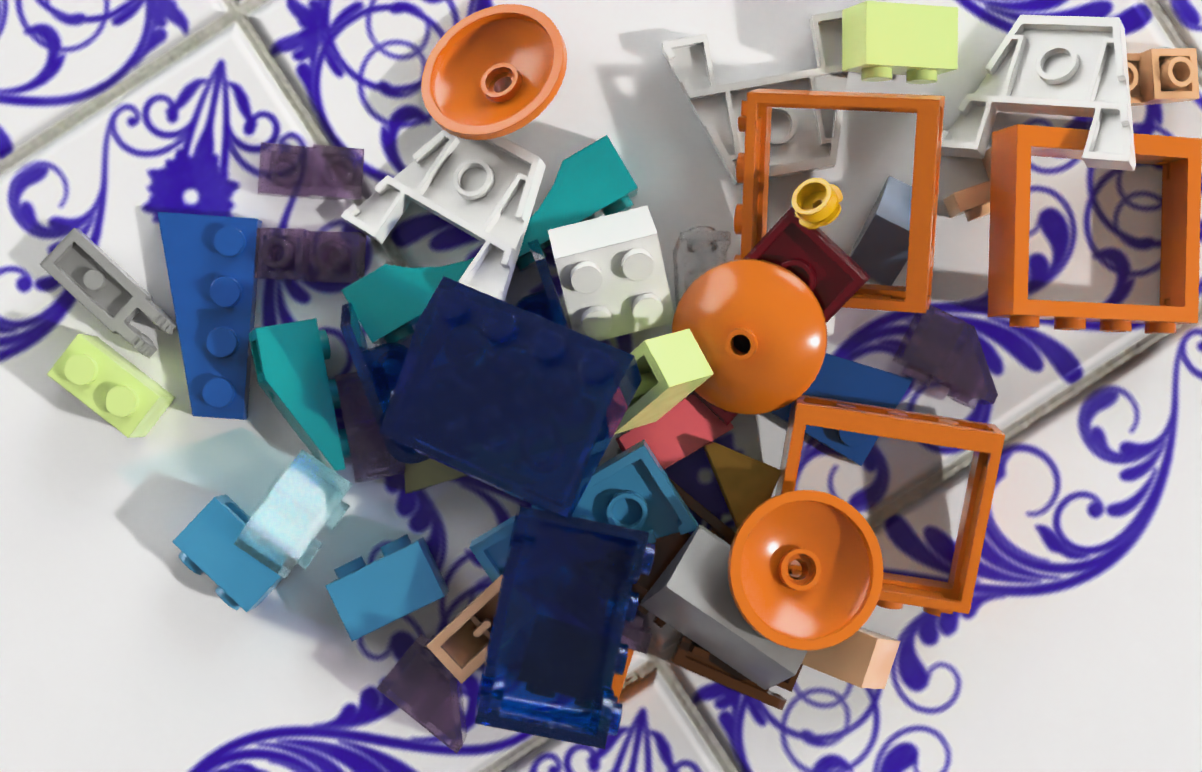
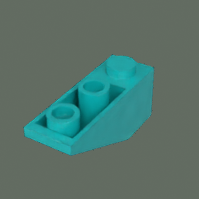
M316 318L255 328L248 335L259 386L326 473L346 469L344 459L350 457V446L345 429H338L334 409L340 408V395L335 379L328 380L325 360L330 359L331 350L326 330L318 329Z

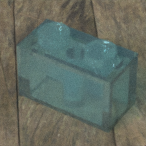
M302 449L246 523L234 545L284 579L287 578L296 564L306 569L323 545V543L315 538L323 526L333 531L350 507L342 499L353 484Z

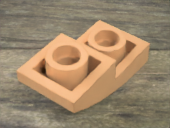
M1196 48L1149 49L1142 53H1127L1131 106L1193 101L1200 98Z

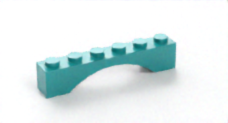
M607 135L562 161L552 188L539 209L529 220L516 262L520 271L532 267L546 257L543 249L551 245L547 230L598 218L603 214L606 216L626 211L634 206L630 198L637 195L638 187ZM474 258L441 267L408 268L385 264L341 291L370 341L376 345L386 341L388 347L391 348L413 336L416 332L412 326L430 316L431 320L436 322L459 308L456 300L466 294L462 293L456 284Z

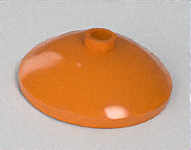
M518 4L496 5L465 17L441 37L426 61L422 74L421 92L427 111L443 130L454 136L469 140L494 139L524 127L546 109L562 84L567 66V51L563 37L549 17L529 6Z
M733 260L713 267L702 274L683 294L677 305L672 323V333L685 329L691 330L714 373L694 391L714 406L738 414L768 413L794 402L816 379L827 350L826 321L823 310L814 293L806 283L788 269L764 260ZM736 335H744L749 339L751 344L749 351L741 352L736 349L734 345V337Z
M815 490L790 491L764 501L750 512L741 523L729 551L728 582L734 603L740 614L758 634L786 648L819 650L834 646L848 639L869 619L882 590L883 558L877 537L871 526L852 505L825 492ZM793 560H797L802 567L801 575L797 579H793L788 573V566Z

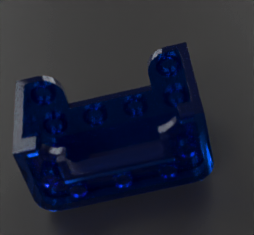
M518 504L476 700L475 724L605 749L607 736L617 735L622 715V703H617L618 697L614 695L612 682L614 674L623 675L626 665L628 644L621 643L625 622L633 624L637 612L639 593L631 591L632 585L637 584L640 574L649 576L653 565L655 544L649 543V532L629 526Z

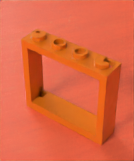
M755 89L747 92V101L742 100L741 116L738 117V129L740 132H745V153L740 152L736 162V181L738 184H743V204H737L734 215L735 234L741 235V255L736 254L734 260L743 259L767 233L772 107L917 113L906 287L864 284L842 307L926 314L931 304L945 96Z
M1016 124L992 132L987 317L1009 318V327L1039 328L1040 319L1054 320L1055 330H1086V322H1100L1099 331L1132 332V324H1145L1146 334H1176V325L1198 323L1202 139L1133 133L1136 164L1163 166L1160 306L1028 299L1031 156L1082 159L1090 130Z
M801 395L792 402L780 465L782 472L777 482L775 496L795 490L806 425L974 451L948 582L883 572L882 590L876 604L887 609H902L903 604L923 607L924 612L939 617L941 613L953 614V612L969 614L1005 434L995 424L809 395ZM793 560L788 566V573L793 579H797L801 575L802 567L797 560Z

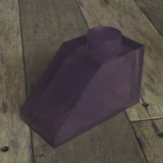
M420 634L377 689L457 754L467 737L462 684L426 647L435 636L432 635L428 640Z

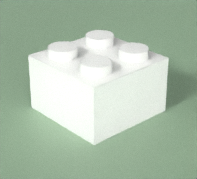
M647 205L547 230L576 347L673 323L674 309L658 233Z

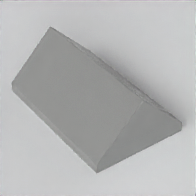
M699 524L641 600L640 605L764 690L795 676L808 650H797L777 645L758 634L744 620L734 603L728 582V557L731 545Z

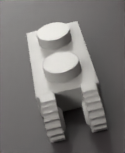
M74 227L40 263L44 270L112 333L120 334L138 352L148 358L158 349L148 336L141 333L129 322L142 311L162 332L172 335L177 329V323L164 310L151 301L153 297L80 229Z

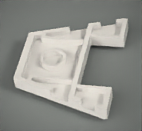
M842 10L812 15L809 19L818 68L735 83L716 85L707 34L662 41L663 55L734 185H738L736 181L738 154L740 152L745 153V132H740L738 129V117L741 116L742 100L747 101V92L755 89L846 91L848 72L842 71ZM772 107L769 179L833 168L837 160L844 110Z
M1020 15L986 65L985 69L988 74L974 94L966 95L958 107L961 114L949 132L943 130L942 156L984 159L998 112L1092 117V124L1082 155L1086 166L1089 168L1134 171L1136 157L1125 28L1120 18Z
M442 130L412 155L415 160L394 178L387 175L374 186L377 192L360 206L353 203L343 212L341 218L350 226L382 244L409 204L414 202L483 242V246L456 286L462 293L499 314L505 302L546 165L539 156L504 137L487 140H469Z

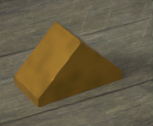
M710 442L703 446L738 530L750 512L771 498L782 470L718 443Z

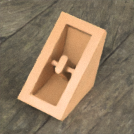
M502 574L459 612L426 647L462 684L537 613V610Z
M860 628L855 634L839 644L819 650H808L801 664L860 688L885 689L901 641Z

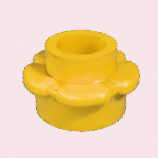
M822 178L808 179L801 183L792 195L791 201L796 211L794 212L796 214L795 217L799 218V224L807 229H817L820 226L828 225L840 214L841 206L839 203L843 200V195L836 185L829 184Z

